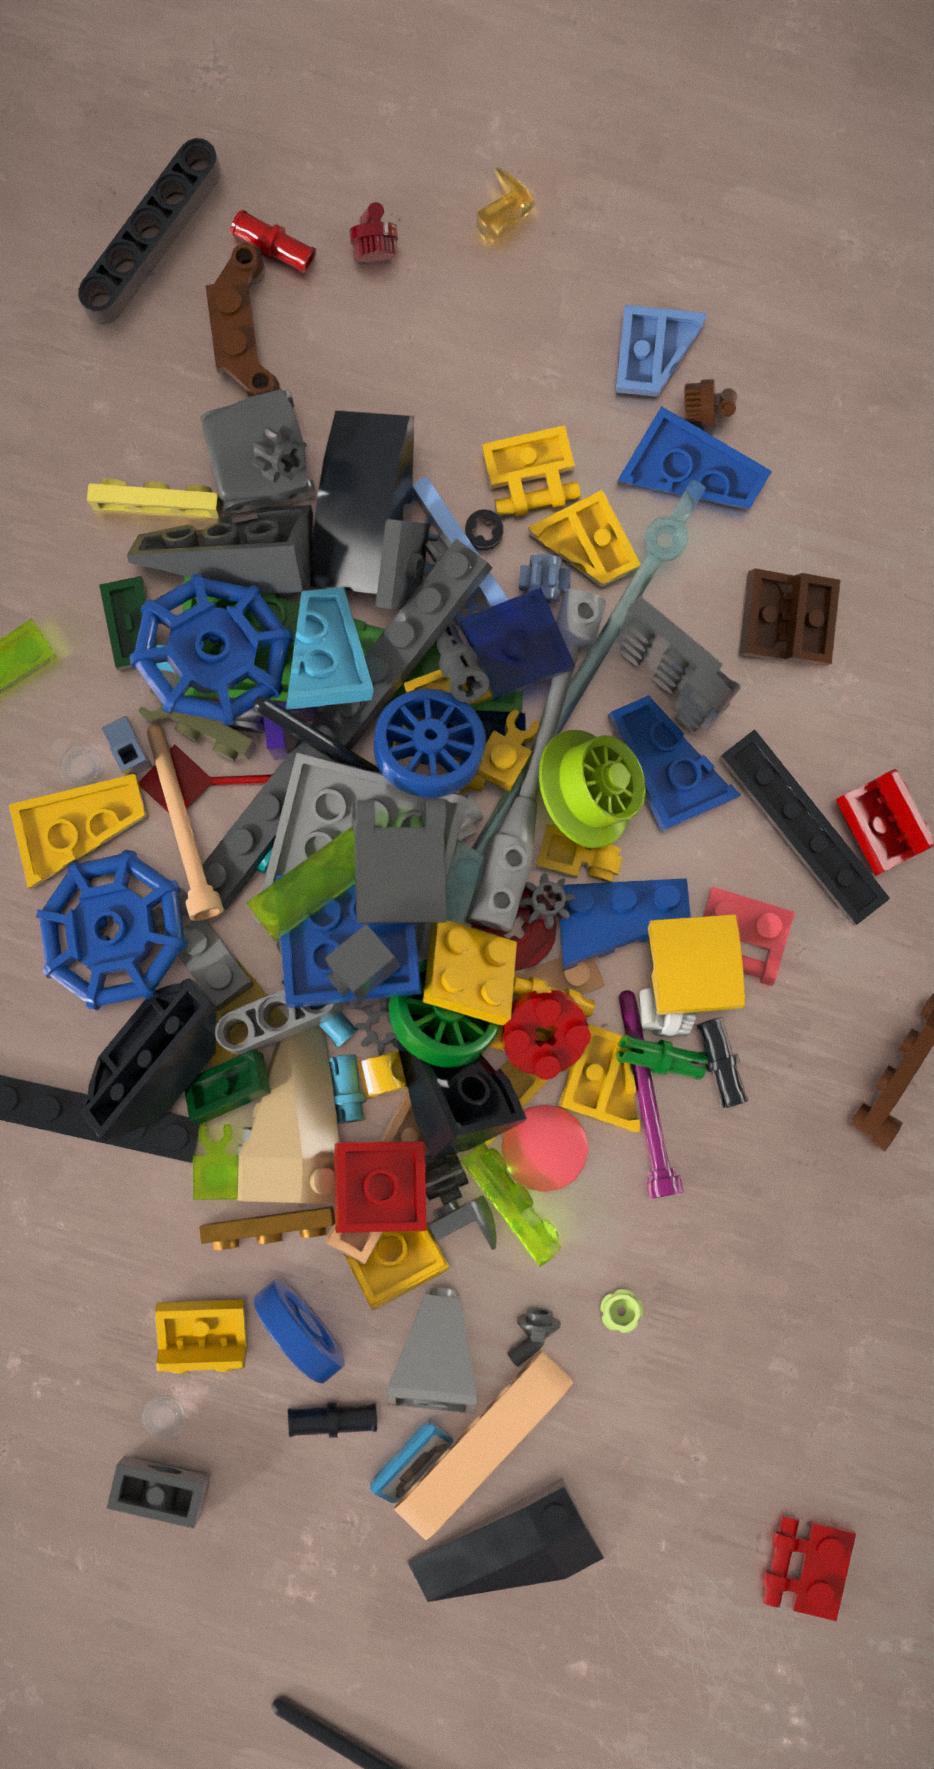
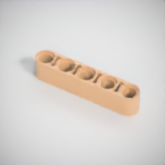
M542 1350L538 1352L396 1504L394 1510L425 1540H428L564 1396L574 1383V1380Z

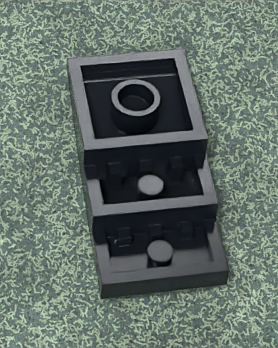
M344 410L335 411L324 455L317 495L312 539L311 587H344V590L377 594L387 519L403 521L404 504L412 503L414 416Z

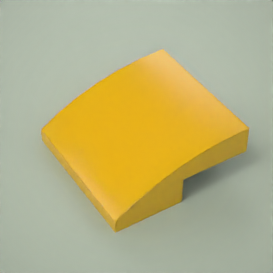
M736 914L651 920L649 922L648 934L654 965L651 976L658 1015L743 1009L745 1007L743 963Z

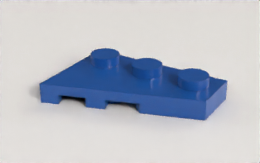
M687 878L563 885L562 888L565 895H575V899L572 902L563 906L570 914L569 918L566 921L559 918L563 971L574 968L578 962L597 955L601 958L612 954L616 948L635 941L642 943L649 940L648 925L651 920L691 918Z

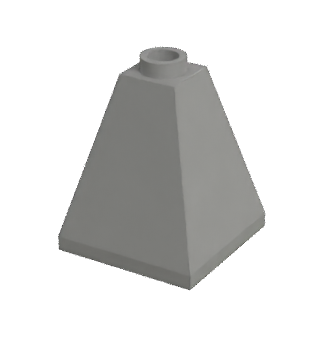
M432 1287L430 1288V1293L424 1295L387 1386V1405L474 1414L477 1404V1391L460 1298L456 1297V1290Z

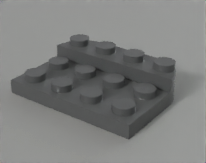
M639 595L628 608L617 642L622 645L619 651L634 665L639 666L643 663L655 673L652 677L653 680L665 691L672 694L676 690L680 693L672 710L677 713L674 717L675 720L684 729L692 734H695L699 728L706 731L709 730L731 704L730 701L740 691V685L719 670L723 666L719 660Z

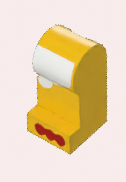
M399 1051L357 1061L366 1099L408 1090Z

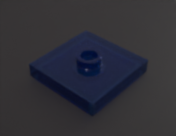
M541 588L471 614L460 620V625L467 641L478 656V666L485 671L489 678L488 689L494 701L572 671L575 668L574 661Z

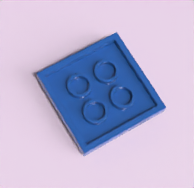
M355 866L276 875L286 1006L288 1008L358 1001L351 992L343 997L329 981L326 975L332 970L324 959L365 925L357 924ZM415 923L367 924L395 956L400 968L362 1000L421 994Z

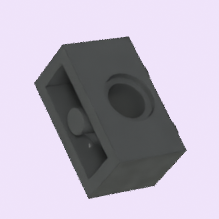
M124 1456L116 1466L107 1509L194 1529L200 1520L210 1475Z

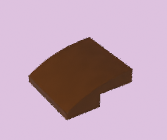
M756 568L748 571L739 655L806 664H832L841 580L806 573L794 576Z

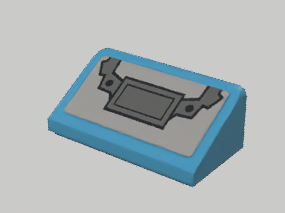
M428 1418L371 1479L370 1490L390 1503L398 1502L452 1444V1437L433 1418Z

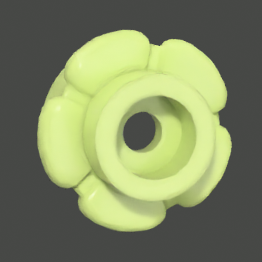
M618 1289L615 1291V1294H607L600 1305V1310L603 1312L602 1322L612 1331L617 1329L622 1333L630 1332L637 1327L638 1320L643 1316L641 1301L635 1299L633 1292L626 1289ZM619 1307L625 1308L626 1312L624 1315L617 1313Z

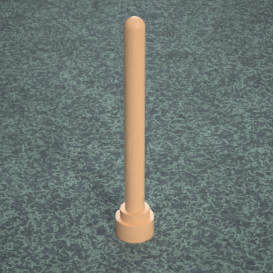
M153 724L147 729V736L191 889L187 893L189 899L185 902L191 921L211 919L224 911L220 894L214 891L213 886L207 884L164 729L158 724Z

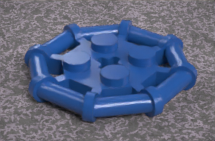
M201 573L192 574L190 580L153 601L146 600L140 609L143 615L135 650L129 657L132 668L139 670L162 702L163 711L168 714L178 712L221 721L226 726L232 725L235 718L251 710L253 702L257 697L265 696L268 699L279 697L284 690L281 682L288 648L293 642L291 630L284 628L260 595V588L255 585L245 587L203 578ZM207 596L237 602L235 607L227 606L226 609L217 608L215 603L208 602ZM192 598H195L197 605L177 616L170 612ZM250 609L265 632L257 633L244 616L246 611ZM163 624L170 629L167 646L153 648L158 625ZM209 639L213 644L221 642L223 646L220 648V654L211 655L204 653L205 645L203 641ZM269 646L270 653L265 672L255 666L254 661L257 648ZM168 662L176 672L180 681L174 689L159 670L156 663ZM247 678L257 684V686L230 701L228 689ZM190 687L205 694L216 692L219 703L184 695Z
M125 849L122 854L82 863L76 860L68 865L69 871L43 909L37 910L36 918L40 920L45 966L42 971L47 978L55 979L86 1002L88 1009L99 1010L103 1005L143 997L147 1000L151 999L156 995L155 989L181 951L187 950L189 943L184 937L178 895L181 891L179 884L176 880L170 881L139 859L137 853L133 850ZM116 873L114 883L93 887L90 883V878ZM130 876H135L154 891L144 898L128 888ZM79 887L81 895L78 897V900L81 901L75 910L70 909L67 915L60 914ZM161 902L166 935L156 934L152 908ZM109 918H113L114 923L119 924V931L111 940L109 936L101 934V928L108 926ZM58 924H65L68 949L62 954ZM153 943L164 945L146 973L143 974L139 964L149 956ZM76 960L85 964L92 971L89 983L70 970V964ZM127 971L133 981L104 988L106 975Z

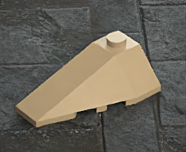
M315 1026L277 1042L267 1069L271 1094L262 1097L261 1103H256L252 1115L255 1121L248 1142H243L239 1154L237 1201L335 1203L334 1143L340 1142L326 1033L320 1026Z

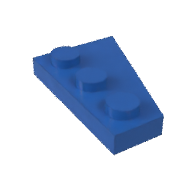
M661 406L617 481L628 485L750 510L772 471Z
M649 695L616 709L607 715L617 738L633 751L641 765L645 778V798L661 832L741 796L732 784L728 785L713 769L715 766L706 756H701L683 737L684 733Z

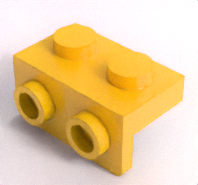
M245 1299L156 1303L157 1371H170L176 1374H183L192 1370L229 1372L245 1367L248 1349Z

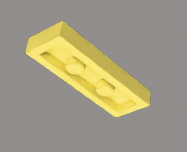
M110 478L102 479L101 484L88 483L87 501L92 509L96 511L207 519L221 518L222 504L219 495L212 492V488L208 486L187 485L186 490L169 489V485L165 483L144 482L143 487L126 486L127 483L123 480Z

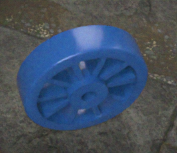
M418 689L398 696L380 714L375 729L374 757L384 777L401 791L424 798L444 797L463 789L476 776L482 763L486 737L480 717L467 702L456 700L452 693L446 691ZM419 717H423V720L420 722L416 719ZM448 724H451L453 726L452 728L447 729ZM394 742L402 743L393 747ZM413 756L406 768L398 762V760ZM452 756L461 758L460 764ZM440 763L448 773L437 776L436 764ZM420 764L428 766V776L415 773Z
M273 1280L254 1296V1308L262 1324L284 1354L307 1377L323 1384L344 1367V1356L334 1337L313 1309L290 1286L280 1280Z

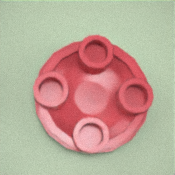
M550 1105L527 1108L524 1110L527 1119L522 1124L504 1133L501 1146L504 1164L512 1177L528 1189L541 1192L562 1189L576 1180L586 1164L588 1154L586 1133L577 1118L563 1108Z

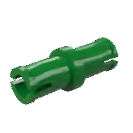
M623 1035L618 1043V1047L634 1050V1052L617 1051V1060L620 1063L651 1068L652 1072L658 1075H665L669 1072L692 1077L696 1080H701L706 1073L707 1068L690 1064H708V1058L704 1052H694L673 1047L672 1042L666 1040H659L655 1043L633 1038L629 1035Z

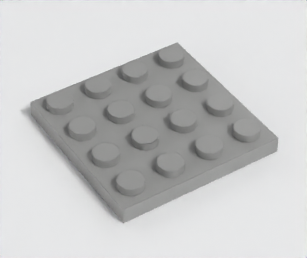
M298 751L295 756L254 922L280 929L276 875L355 866L351 805L356 804L355 801L375 800L374 827L376 828L422 827L421 805L426 804L427 800H445L444 858L446 885L468 796L459 793L438 798L410 795L392 785L382 773ZM415 923L419 962L427 958L430 926L432 923Z

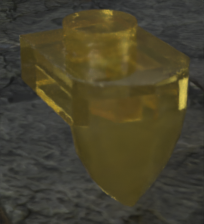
M495 168V172L506 195L477 212V228L485 241L494 235L503 237L512 232L519 225L518 221L524 218L536 204L527 188L514 176L501 168Z

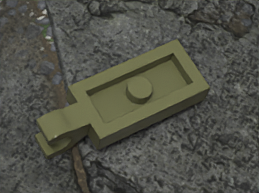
M150 688L149 692L153 696L157 697L154 691ZM162 702L160 708L156 711H149L144 707L139 709L140 714L152 722H159L166 718L172 719L177 723L174 730L197 742L201 735L214 742L212 750L234 762L238 755L249 760L257 746L253 739L228 726H224L216 720L178 712L168 714L162 710Z

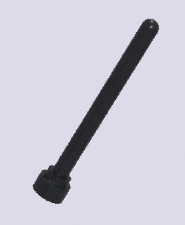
M259 696L254 700L253 708L257 713L334 761L381 773L377 766L267 697Z
M280 1697L272 1702L271 1708L275 1715L363 1769H398L288 1700Z

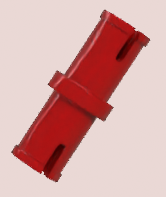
M240 210L236 214L230 227L231 235L237 236L260 248L263 256L269 259L276 257L297 268L302 273H306L315 260L316 248L310 247L287 235L285 228L278 224L271 226L248 214L245 210Z

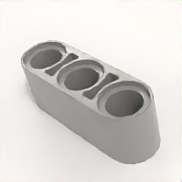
M284 988L222 1016L216 1024V1040L220 1046L237 1055H242L253 1049L259 1051L331 1020L341 1010L342 1003L327 1004L320 1010H313L311 1006L288 1008L289 1018L287 1022L281 1027L275 1028L270 1024V1013L277 1006H286ZM238 1023H246L249 1031L248 1037L241 1044L233 1045L229 1037L231 1029Z

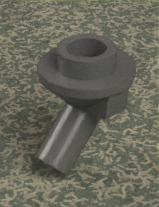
M543 1308L527 1309V1314L518 1316L517 1323L528 1337L507 1353L510 1360L519 1367L542 1348L546 1338L560 1329L561 1322L553 1317L552 1311Z

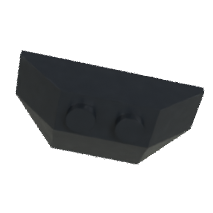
M188 978L182 980L181 983L155 990L156 995L149 1000L145 999L98 1056L89 1082L87 1100H83L80 1113L100 1139L107 1141L162 1119L215 1055L216 1006L194 980Z

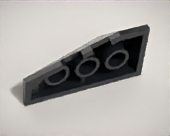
M386 997L388 1009L391 997ZM411 1014L414 1022L424 1017ZM429 1027L422 1030L423 1033L432 1038L434 1031ZM442 1034L440 1043L449 1045L446 1034ZM395 1035L415 1121L432 1159L468 1151L522 1124L527 1119L509 1078L501 1069L495 1071L483 1055L471 1063L458 1067L436 1066L424 1062L411 1054ZM462 1036L464 1043L468 1041L465 1037Z
M561 1478L409 1559L407 1563L427 1602L563 1580L604 1559V1556L565 1481Z

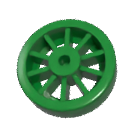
M427 959L419 962L421 994L390 998L389 1017L393 1031L401 1044L411 1054L424 1062L441 1067H458L471 1063L480 1057L492 1043L499 1031L500 1025L423 1002ZM411 1014L424 1017L414 1022ZM429 1027L434 1031L432 1038L428 1037L422 1030ZM442 1034H446L449 1045L440 1043ZM462 1036L465 1037L468 1041L464 1043Z

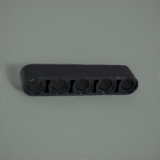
M193 138L186 141L180 147L82 280L78 288V297L87 316L93 322L109 324L120 316L217 184L221 169L215 148L209 141L203 138ZM197 159L210 161L205 169L193 170L190 168L191 163ZM173 192L185 194L184 199L180 203L169 204L165 202L166 197ZM154 225L160 227L159 233L152 238L140 236L142 230L147 226ZM131 259L135 261L134 267L130 271L119 272L115 270L121 260ZM96 294H110V298L105 305L93 306L90 304Z

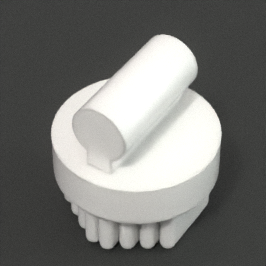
M643 989L639 992L641 1021L644 1030H652L654 1035L671 1038L674 1035L686 1037L691 1033L690 1029L693 1028L697 1018L696 1012L658 1015L654 989Z

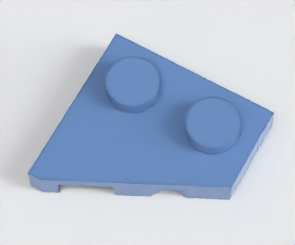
M625 305L616 392L658 397L704 326L707 313Z

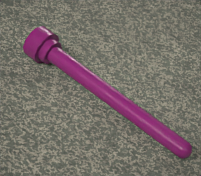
M624 990L619 995V1004L625 1034L644 1040L636 996L632 991ZM632 1064L653 1169L652 1172H649L650 1181L646 1182L649 1198L653 1199L684 1193L681 1175L676 1176L675 1167L670 1168L650 1068Z

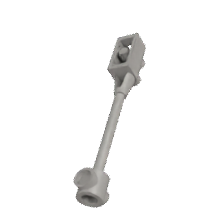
M569 589L564 593L553 634L563 643L521 791L519 797H516L498 833L493 835L488 841L465 920L467 923L506 935L513 929L536 849L534 835L537 813L536 798L540 788V759L546 745L555 736L579 649L595 644L606 606V601L593 593L577 589Z

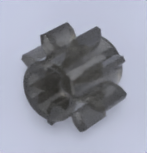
M457 1153L432 1159L430 1154L425 1156V1187L428 1200L430 1201L440 1196L443 1205L461 1198L462 1193L459 1188L469 1184V1181Z

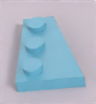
M344 587L302 591L286 710L372 700L374 688Z

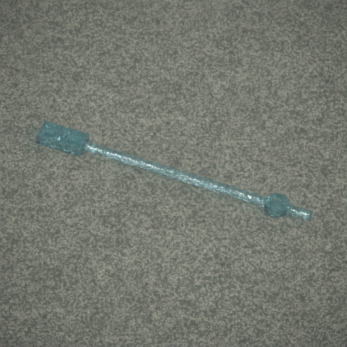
M690 481L670 516L659 517L653 520L647 527L644 535V546L647 555L596 638L595 644L592 645L571 680L555 736L562 731L617 639L628 608L639 595L642 597L661 563L673 561L684 552L688 542V533L684 525L706 489L698 481ZM661 534H667L671 536L673 545L668 548L661 547L658 544L657 537ZM530 758L511 792H504L472 848L460 841L454 850L445 885L447 920L462 924L465 919L488 841L493 835L498 833L516 797H519Z

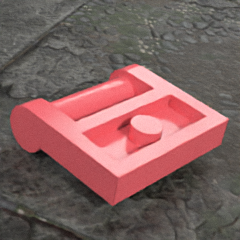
M711 887L702 917L736 914L740 942L768 950L765 962L742 955L743 973L760 978V983L773 987L795 912Z

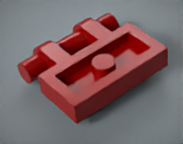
M782 1515L779 1531H774L771 1545L775 1547L771 1568L765 1571L762 1583L766 1586L763 1603L779 1608L783 1591L794 1592L791 1605L793 1611L837 1622L856 1533L853 1530L811 1520L807 1537L796 1535L800 1519L789 1515ZM792 1552L803 1553L798 1577L787 1574Z

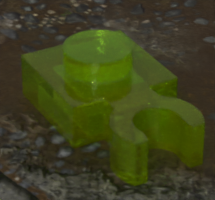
M202 1124L198 1131L200 1143L206 1148V1155H193V1200L237 1199L238 1155H226V1147L233 1138L231 1124H224L223 1138L218 1142H214L208 1136V1124Z

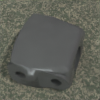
M280 389L251 396L235 404L210 410L201 416L206 446L224 513L237 514L259 508L281 507L309 500V498L316 495L313 480H307L306 454L305 466L293 476L291 481L280 474L276 483L272 482L262 475V470L251 463L256 458L253 442L265 432L266 427L279 432L282 425H285L296 431V437L303 441L300 427L293 411L295 405L291 391H282Z

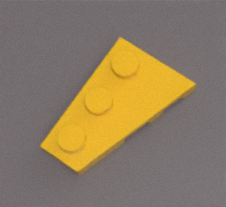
M136 774L9 804L29 889H33L68 867L73 861H78L147 817Z

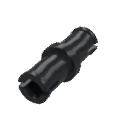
M723 1017L697 1024L696 1026L699 1029L708 1057V1064H705L707 1072L712 1071L722 1108L736 1106L749 1101L737 1067L740 1059L738 1053L733 1054Z
M327 1402V1407L289 1408V1437L329 1434V1438H338V1433L377 1432L376 1403H371L370 1405L336 1406V1402Z

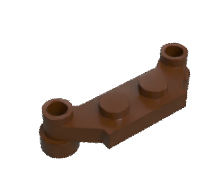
M244 243L237 245L233 249L230 260L215 283L205 286L217 372H227L246 389L247 396L251 397L280 390V385L277 378L259 363L249 286H254L262 280L265 267L261 255L255 248ZM245 259L251 260L248 264H240ZM261 382L268 383V386L264 389L256 388Z
M932 993L919 1014L926 1019L920 1031L918 1032L911 1028L898 1048L900 1052L904 1053L901 1061L896 1068L888 1065L874 1087L881 1091L871 1107L863 1102L850 1122L851 1126L871 1138V1144L884 1152L888 1149L903 1125V1122L892 1116L890 1112L896 1106L934 1046V993Z

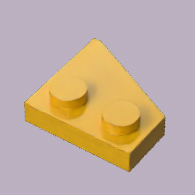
M603 490L530 525L528 528L533 538L602 588L641 568V563Z
M588 1024L591 1032L590 1043L586 1046L582 1056L570 1067L558 1106L639 1133L641 1125L640 1119L637 1118L634 1093H636L635 1078L631 1072L630 1064L620 1063L617 1060V1051L625 1052L631 1051V1049L618 1047V1043L623 1035Z

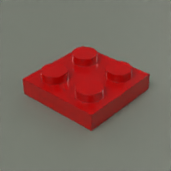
M424 1141L334 1143L336 1233L426 1231Z

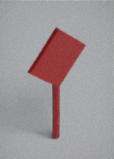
M174 744L169 749L186 810L210 785L266 783L273 775L210 777L178 746ZM155 764L139 781V785L169 813Z

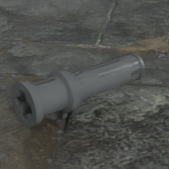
M452 620L435 642L441 655L439 666L442 674L450 679L449 686L454 698L461 702H472L478 700L486 693L489 687V678L485 671L478 667L479 661L476 652L472 647L464 644ZM465 683L468 690H465L462 684Z

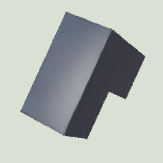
M126 716L102 727L111 746L110 750L123 774L138 775L153 767L130 720Z

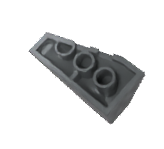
M312 506L270 507L256 510L257 518L232 523L231 516L217 518L218 523L197 531L194 526L188 524L139 534L127 554L128 562L191 577L192 574L201 573L203 578L245 587L255 585L261 589L260 594L276 593L279 596H291L304 590L311 574Z

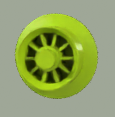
M568 730L554 736L542 753L539 765L540 790L546 809L556 826L569 839L584 847L601 848L614 843L624 832L628 820L640 811L645 799V778L641 765L633 751L623 741L613 736L601 735L596 737L586 731Z

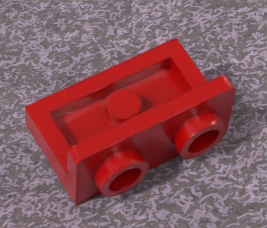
M896 769L835 799L875 876L934 847V839L930 833L929 826L922 818L910 795L907 784L902 780Z

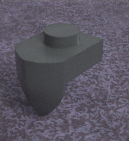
M483 1195L460 1207L457 1201L453 1200L433 1211L436 1219L429 1222V1227L436 1240L476 1220L491 1249L494 1250L496 1248L495 1222L492 1211Z

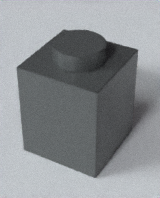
M367 924L324 958L332 970L326 975L329 981L343 997L351 992L359 1002L400 968L395 956Z

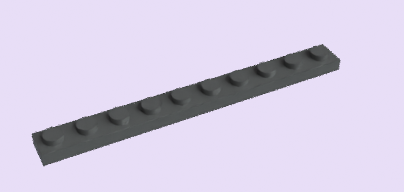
M455 539L364 656L374 688L372 700L326 705L311 725L351 750L493 567L459 540ZM301 739L202 865L207 884L213 886L215 892H219L225 910H227L252 878L261 861L273 848L296 753L299 751L333 760Z

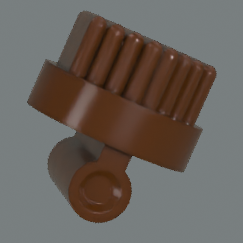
M714 379L701 380V383L685 384V418L691 424L703 426V428H717V413H721L725 417L732 416L735 413L737 393L733 389L727 388L721 393H716Z

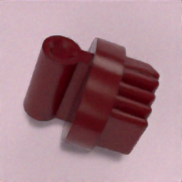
M378 202L371 203L361 215L360 224L353 226L349 230L350 243L354 246L356 261L365 263L381 262L382 260H391L397 253V225L390 222H381V218L384 215V207Z

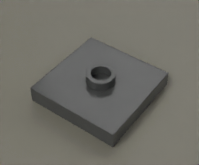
M387 519L376 597L377 607L402 609L423 582L427 552L424 544L428 542L430 524Z

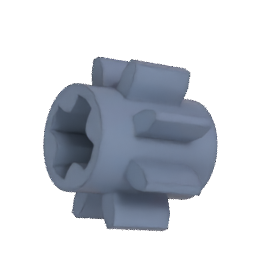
M547 554L530 556V566L520 565L519 590H528L527 600L531 602L558 603L560 592L565 593L566 590L570 589L571 569L562 568V558L559 556Z

